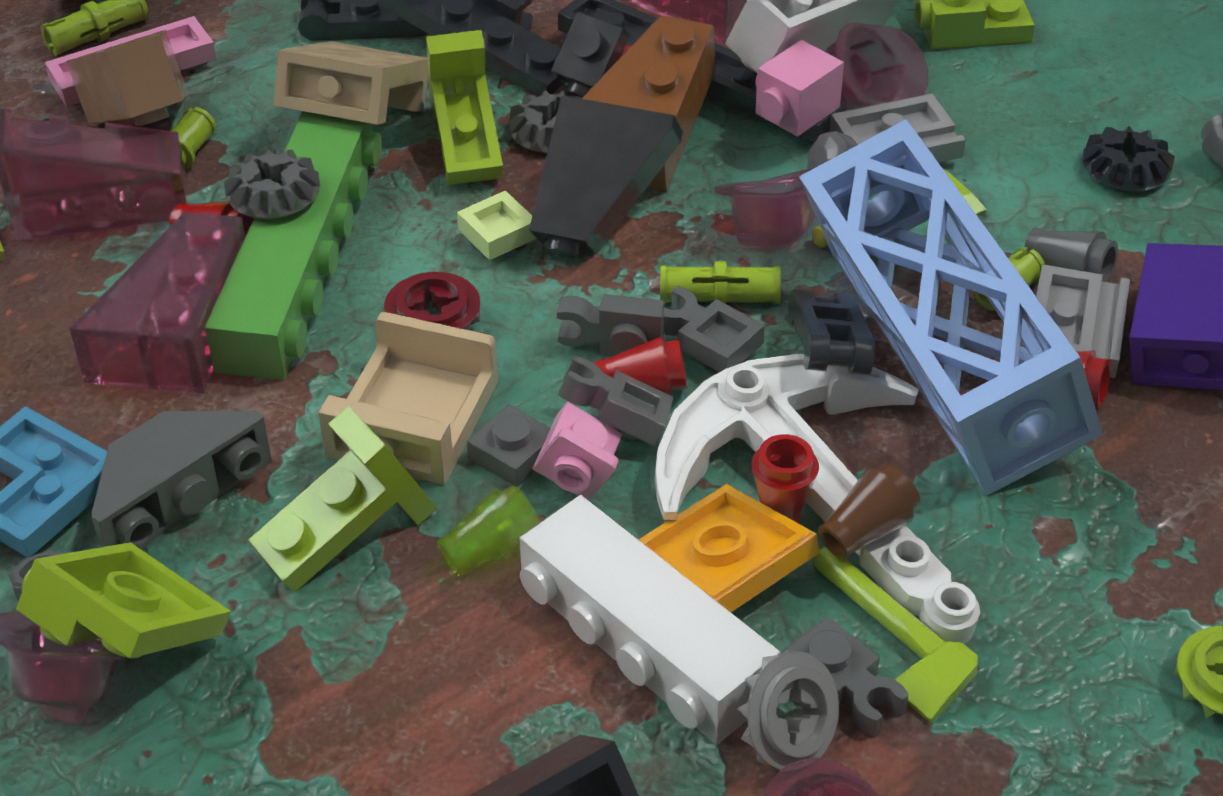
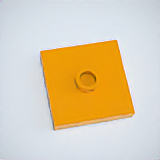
M725 484L679 513L676 520H668L638 539L729 612H733L820 553L816 533L728 484Z

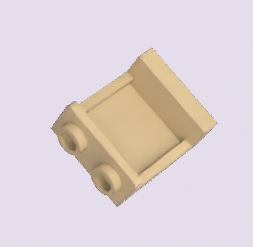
M333 41L279 49L273 106L377 125L386 122L387 107L415 112L424 109L428 81V61L425 57Z
M381 312L375 321L376 349L347 399L328 395L318 412L325 457L340 460L350 451L349 447L328 424L345 408L350 406L386 445L412 478L445 486L499 381L496 340L493 336Z

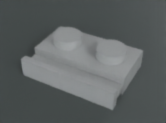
M933 93L831 114L830 132L837 131L851 136L858 145L907 119L938 163L962 158L966 142L963 135H956L954 132L955 124Z
M1042 264L1036 294L1037 299L1075 351L1094 350L1096 357L1109 359L1111 364L1110 377L1115 378L1120 359L1130 279L1121 278L1120 284L1103 282V274Z

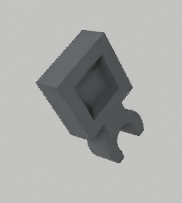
M675 287L672 290L671 308L673 310L664 307V334L678 336L682 352L721 372L742 363L764 344L765 325L717 299L704 308L697 304V299L691 291L681 287Z
M603 294L601 305L593 306L588 300L578 296L561 297L557 310V319L562 320L558 333V342L563 345L581 346L589 341L600 342V355L612 357L661 336L664 339V301Z
M574 356L564 376V382L558 395L570 403L598 409L597 419L622 433V437L632 440L641 439L655 446L666 427L673 396L617 370L612 378L604 374L600 368L590 361Z
M829 616L780 653L783 654L785 650L799 651L811 654L819 659L833 677L837 688L839 705L844 703L852 710L851 717L854 725L867 736L875 738L880 734L883 719L880 712L871 706L884 705L899 717L906 713L909 696L906 689L892 678L877 676L880 657Z

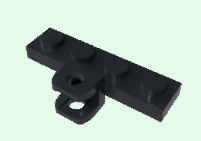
M378 0L379 6L431 36L482 30L485 45V67L537 97L541 96L544 90L549 94H554L566 83L552 72L561 48L530 31L533 16L531 13H526L523 10L533 0Z

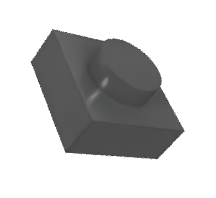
M508 404L467 440L468 459L518 487L535 472L532 468L550 428Z

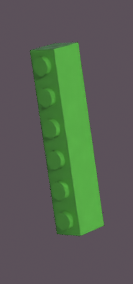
M302 111L285 151L293 149L297 158H311L315 171L319 173L320 189L318 195L307 207L294 214L280 218L253 219L205 326L214 373L285 381L294 357H301L303 355L307 341V324L311 315L317 316L321 310L323 284L327 275L333 276L336 272L339 244L342 237L348 238L351 234L354 218L353 209L357 201L365 199L369 169L371 166H377L380 160L381 135L380 133L373 132L372 123ZM282 180L277 181L281 186H283Z

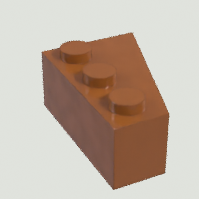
M661 15L582 98L675 115L683 130L681 143L647 188L663 192L668 191L715 74L714 25Z

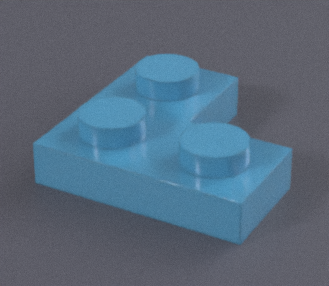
M26 406L0 426V472L13 479L10 484L0 491V542L27 558L35 554L95 501L107 451Z

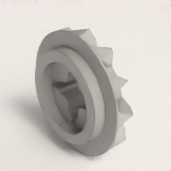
M785 650L780 655L763 657L760 673L745 678L751 692L748 703L737 708L747 718L748 727L741 739L755 747L757 762L783 771L805 769L814 764L824 754L835 734L839 715V700L835 682L827 667L811 654ZM789 701L794 702L795 706L803 707L802 713H793V716H788L784 719L778 718V715H776V708L779 703Z

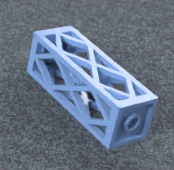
M907 119L799 176L832 255L986 496L1103 435L1080 356ZM880 192L876 197L868 200L872 195ZM929 220L927 237L909 231ZM869 255L878 257L877 267L875 266ZM895 264L922 273L918 309L900 303L892 292ZM939 280L954 284L950 320L935 315ZM970 290L985 295L1003 320L1002 339L966 327ZM933 335L946 339L947 343L933 338ZM964 346L979 351L981 353L987 354L989 356L1000 359V362L965 350ZM939 362L945 364L944 369L942 368ZM961 370L989 380L963 395L959 394Z

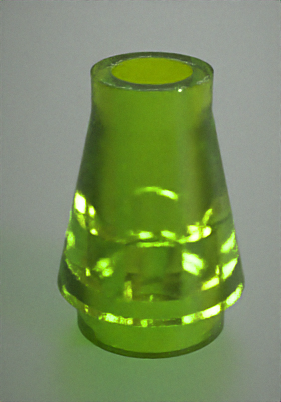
M511 485L502 492L494 488L453 530L436 541L446 563L459 576L474 566L519 550V538L540 524V521L528 499L516 486Z

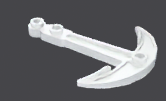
M804 354L749 360L717 373L705 380L674 410L659 444L654 480L657 502L663 519L676 520L678 510L686 494L705 475L709 465L710 453L734 438L744 440L756 452L766 439L775 435L789 434L798 436L808 442L819 462V472L806 503L826 522L858 480L795 410L825 401L824 409L830 415L866 407L914 405L919 389L896 376L874 367L870 375L850 374L848 367L828 365L826 371L806 370L804 367ZM903 526L855 551L859 555L860 565L874 581L910 613L919 616V620L945 642L952 641L965 644L972 638L980 616V606L975 595L967 586L951 582V572L930 551L928 545L923 540L917 538L907 526Z

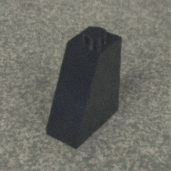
M561 95L529 231L541 243L545 244L544 251L566 258H578L579 251L598 253L681 143L683 130L675 115Z

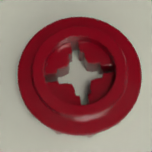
M425 272L410 276L397 283L386 296L384 312L469 330L470 325L480 322L481 303L477 289L468 280L446 272ZM426 302H431L432 307H436V310L441 314L430 316L429 312L425 310L427 309Z

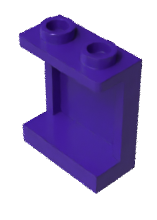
M1147 243L1130 334L1131 384L1223 390V246Z

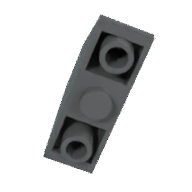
M163 411L109 444L91 513L100 547L131 542L138 548L143 549L155 538L187 517L200 512L207 504L244 480L252 478L262 468L272 463L264 417L257 411Z

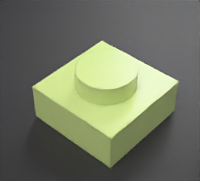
M503 191L457 212L458 230L489 260L537 239L529 231L532 215L507 191Z

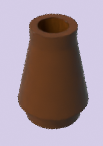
M883 464L878 469L868 468L831 517L818 528L819 537L833 555L839 559L846 560L855 551L912 522L914 518L913 511L921 503L920 495L913 482L897 467L891 464Z

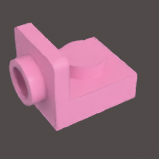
M567 401L556 415L532 469L554 481L562 489L570 491L577 496L582 495L589 501L615 472L619 460L614 456L622 433Z

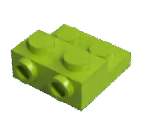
M913 0L917 29H924L931 49L1032 42L1035 24L1024 0Z
M131 542L34 559L31 569L22 582V594L16 610L40 626V631L46 638L55 643L76 646L82 642L102 638L101 642L106 649L127 658H139L142 655L178 646H186L190 643L221 636L232 612Z

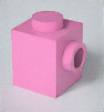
M803 40L798 41L758 68L755 81L757 87L755 113L798 137L840 107L844 62Z

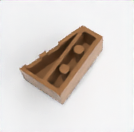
M166 29L66 61L88 123L105 121L108 130L120 126L122 128L133 125L138 127L167 118L169 114L166 106L183 101L187 92Z

